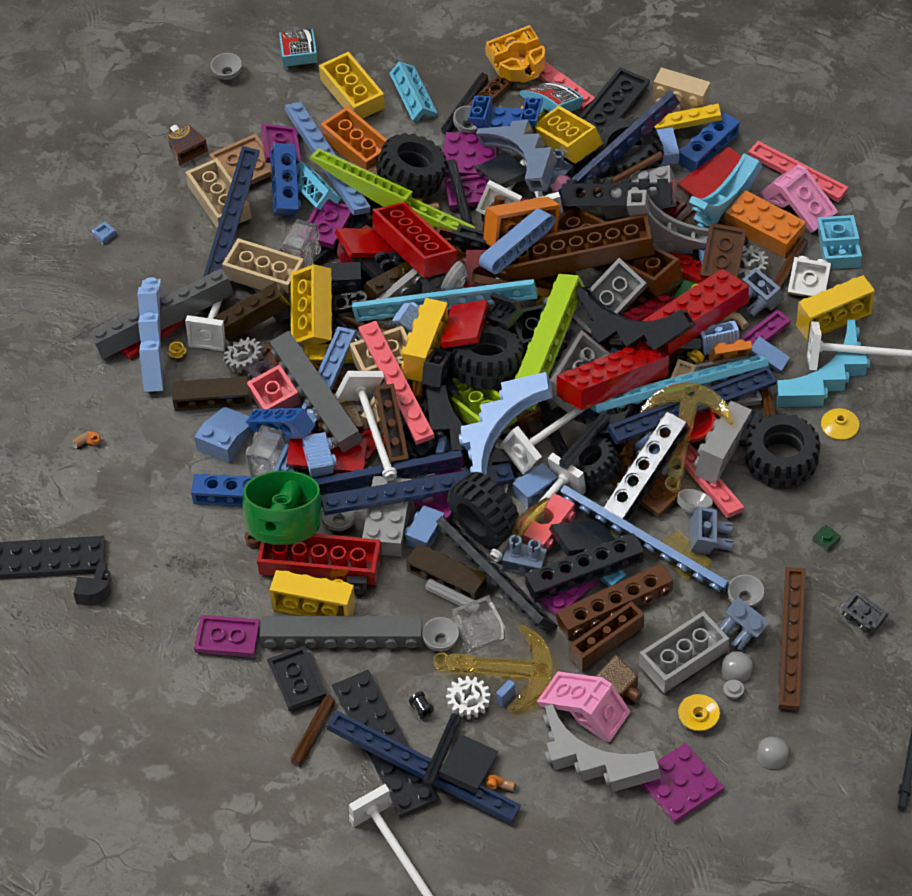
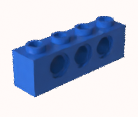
M722 112V120L711 122L707 127L705 126L701 133L693 137L686 147L681 148L679 151V165L693 172L715 157L739 134L740 121Z
M274 143L270 149L273 216L294 217L301 208V201L298 200L300 184L297 183L299 168L296 167L298 152L295 151V144Z
M303 408L255 409L246 421L257 438H305L315 427L314 422Z
M194 474L191 490L193 504L243 507L244 487L254 477Z

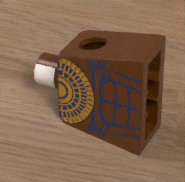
M178 125L170 127V133L167 136L169 147L178 165L208 152L206 139L190 125L179 128Z

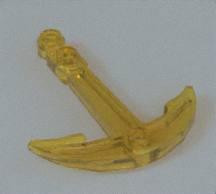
M683 382L669 385L654 393L640 410L642 413L667 404V402H681L678 418L687 422L690 430L668 464L667 474L669 477L665 481V486L672 493L678 492L682 487L680 480L684 476L687 461L686 452L697 406L699 404L708 406L711 411L723 417L729 425L733 424L730 410L725 401L715 391L701 384ZM695 392V395L690 397L689 393ZM677 464L681 465L678 470L674 469ZM677 483V487L671 488V484Z
M521 624L517 628L526 640L529 651H533V659L475 657L473 655L454 653L447 655L442 652L437 653L433 657V665L439 671L448 669L452 672L461 673L482 672L530 678L528 687L524 686L518 697L508 706L509 712L524 708L539 698L548 686L552 675V659L548 646L540 635Z

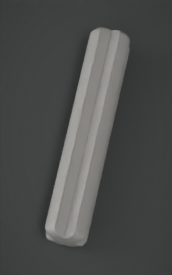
M429 579L426 583V590L473 613H476L479 609L480 603L432 579Z

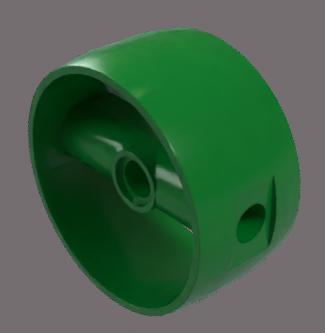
M272 471L254 477L245 485L242 498L243 520L246 531L256 540L276 545L293 544L312 537L319 530L322 518L321 493L318 483L310 476L295 471Z

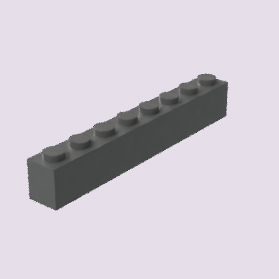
M222 269L214 271L160 298V331L187 318V315L191 316L234 295L229 278ZM139 309L89 333L95 350L101 359L140 341Z
M290 331L270 341L272 356L275 360L279 359L280 362L278 363L284 372L287 371L289 373L287 376L292 384L297 385L295 388L300 397L304 396L306 398L304 402L308 409L313 408L315 419L317 422L321 421L323 423L321 426L326 435L330 434L332 436L330 439L334 447H339L344 453L363 442L358 429Z
M261 616V647L295 648L304 645L307 648L422 647V616Z

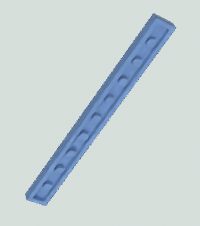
M298 102L285 105L284 111L311 152L314 153L320 148L336 156L303 104ZM324 170L353 216L370 212V205L360 192Z
M337 327L318 370L319 375L331 391L350 350V343H353L355 339V330ZM304 402L302 408L316 427L318 422L313 415L314 410L313 408L309 410ZM288 438L274 471L296 472L297 468L286 467L290 438Z
M564 485L561 489L564 498L579 505V509L588 515L590 512L593 513L598 521L603 524L608 522L612 525L611 528L620 534L622 531L628 535L634 533L638 541L645 544L643 547L652 553L657 551L661 554L660 557L669 563L671 560L674 561L679 569L684 572L689 570L694 573L693 577L701 582L706 580L714 590L718 592L720 590L728 591L729 583L727 580L568 486Z

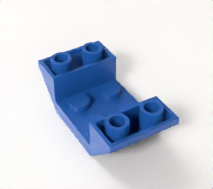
M474 96L467 119L477 128L510 126L512 121L529 120L531 127L537 124L543 98H525L523 108L493 107L491 96Z

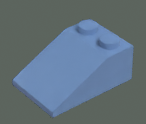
M224 406L206 420L194 436L196 449L230 463L252 431L246 423L250 416Z

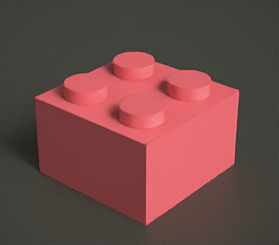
M280 364L247 382L250 394L260 409L293 408L301 403L297 390Z

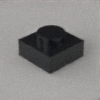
M347 576V583L354 586V595L368 594L367 576Z

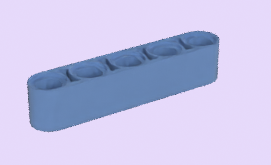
M541 209L534 210L486 250L479 259V265L493 274H498L551 230L555 224V217Z

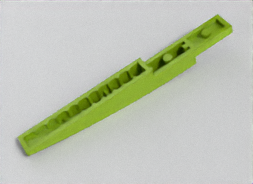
M320 148L310 156V160L383 207L406 202L434 229L440 226L456 231L460 224L475 229L473 225L412 198L413 191Z

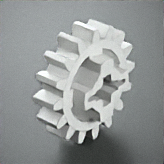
M466 676L465 681L458 678V683L452 682V688H447L446 702L448 709H452V714L459 713L461 718L464 715H467L468 719L471 718V715L478 718V712L484 714L485 707H489V700H491L489 687H484L483 680L478 683L477 677L470 680L469 676Z

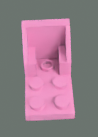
M799 164L780 175L758 193L762 199L783 208L790 204L798 217L806 221V227L810 233L818 229L817 217H831L838 212L809 171Z
M559 671L537 700L540 707L545 708V706L553 704L554 709L570 711L577 723L605 742L612 740L631 712L613 684L604 678Z

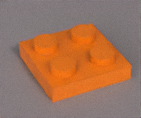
M737 340L734 344H716L708 358L709 362L748 356L752 350L751 341Z

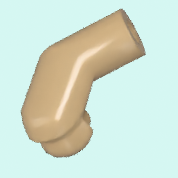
M733 312L724 318L734 320L742 330L749 326L745 318L737 312Z

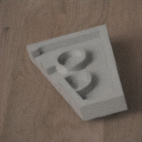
M413 268L376 298V300L421 293V275Z

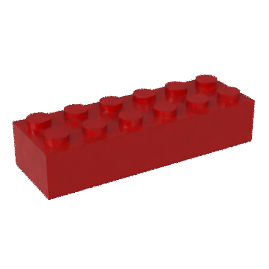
M406 202L373 210V229L423 278H431L434 275L448 273L457 262V250Z
M721 269L642 321H654L668 317L681 309L688 310L696 326L661 349V351L670 355L700 335L702 331L708 330V327L717 324L749 303V285Z
M639 342L636 345L610 353L608 356L595 359L590 363L582 364L577 368L557 375L556 396L580 410L586 409L668 376L669 355L661 350L654 351L646 342Z
M314 534L304 541L293 544L276 545L261 542L257 558L258 571L260 575L274 576L276 570L290 571L294 574H306L320 579L327 578L331 581L341 579L344 582H347V576H367L368 585L376 586L382 555L381 540Z

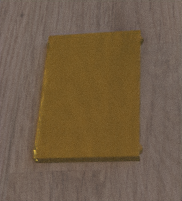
M545 497L519 514L510 536L516 535L517 540V536H523L533 521L539 523L549 498Z
M678 529L661 541L705 568L712 564V561L706 555L690 551V541ZM654 551L683 581L688 582L693 578L694 573L689 570L687 572L682 571L676 566L677 563L672 560L670 563L660 557V553Z

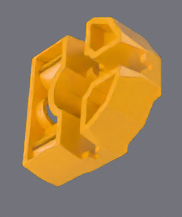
M530 25L486 42V56L501 78L512 82L525 83L539 77L540 73L545 69V47L541 46L539 38ZM519 54H524L526 56L525 58L520 57ZM529 67L531 69V75L525 73L526 68Z

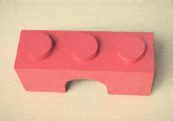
M554 493L544 506V518L551 522L540 524L533 521L523 534V544L528 545L531 539H535V544H537L538 539L541 542L542 548L551 550L556 539L549 528L551 524L572 522L576 515L574 503Z

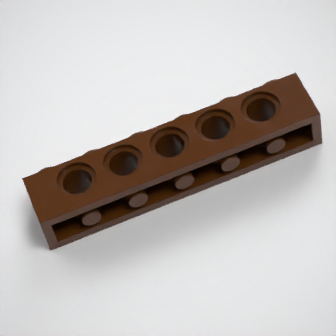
M659 563L557 611L556 623L567 640L578 638L631 601L637 607L650 604L661 596H667L673 590V579L664 566Z

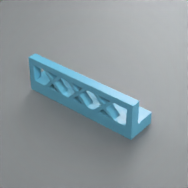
M399 61L389 74L412 121L418 122L424 114L435 117L438 112L415 66Z
M299 161L296 166L300 172L297 183L300 184V191L319 210H321L328 199L338 204L341 197L312 167Z

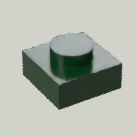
M825 525L813 536L812 541L828 552L840 541L841 535L828 525Z

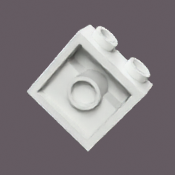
M805 256L794 257L788 294L809 298L821 291H826L831 263L823 259H817V261L809 260Z

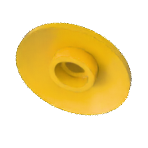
M836 408L823 415L821 428L828 437L834 440H848L857 434L859 420L853 412Z
M695 694L681 702L678 715L682 724L688 729L706 731L716 725L719 720L720 710L712 698L706 695Z

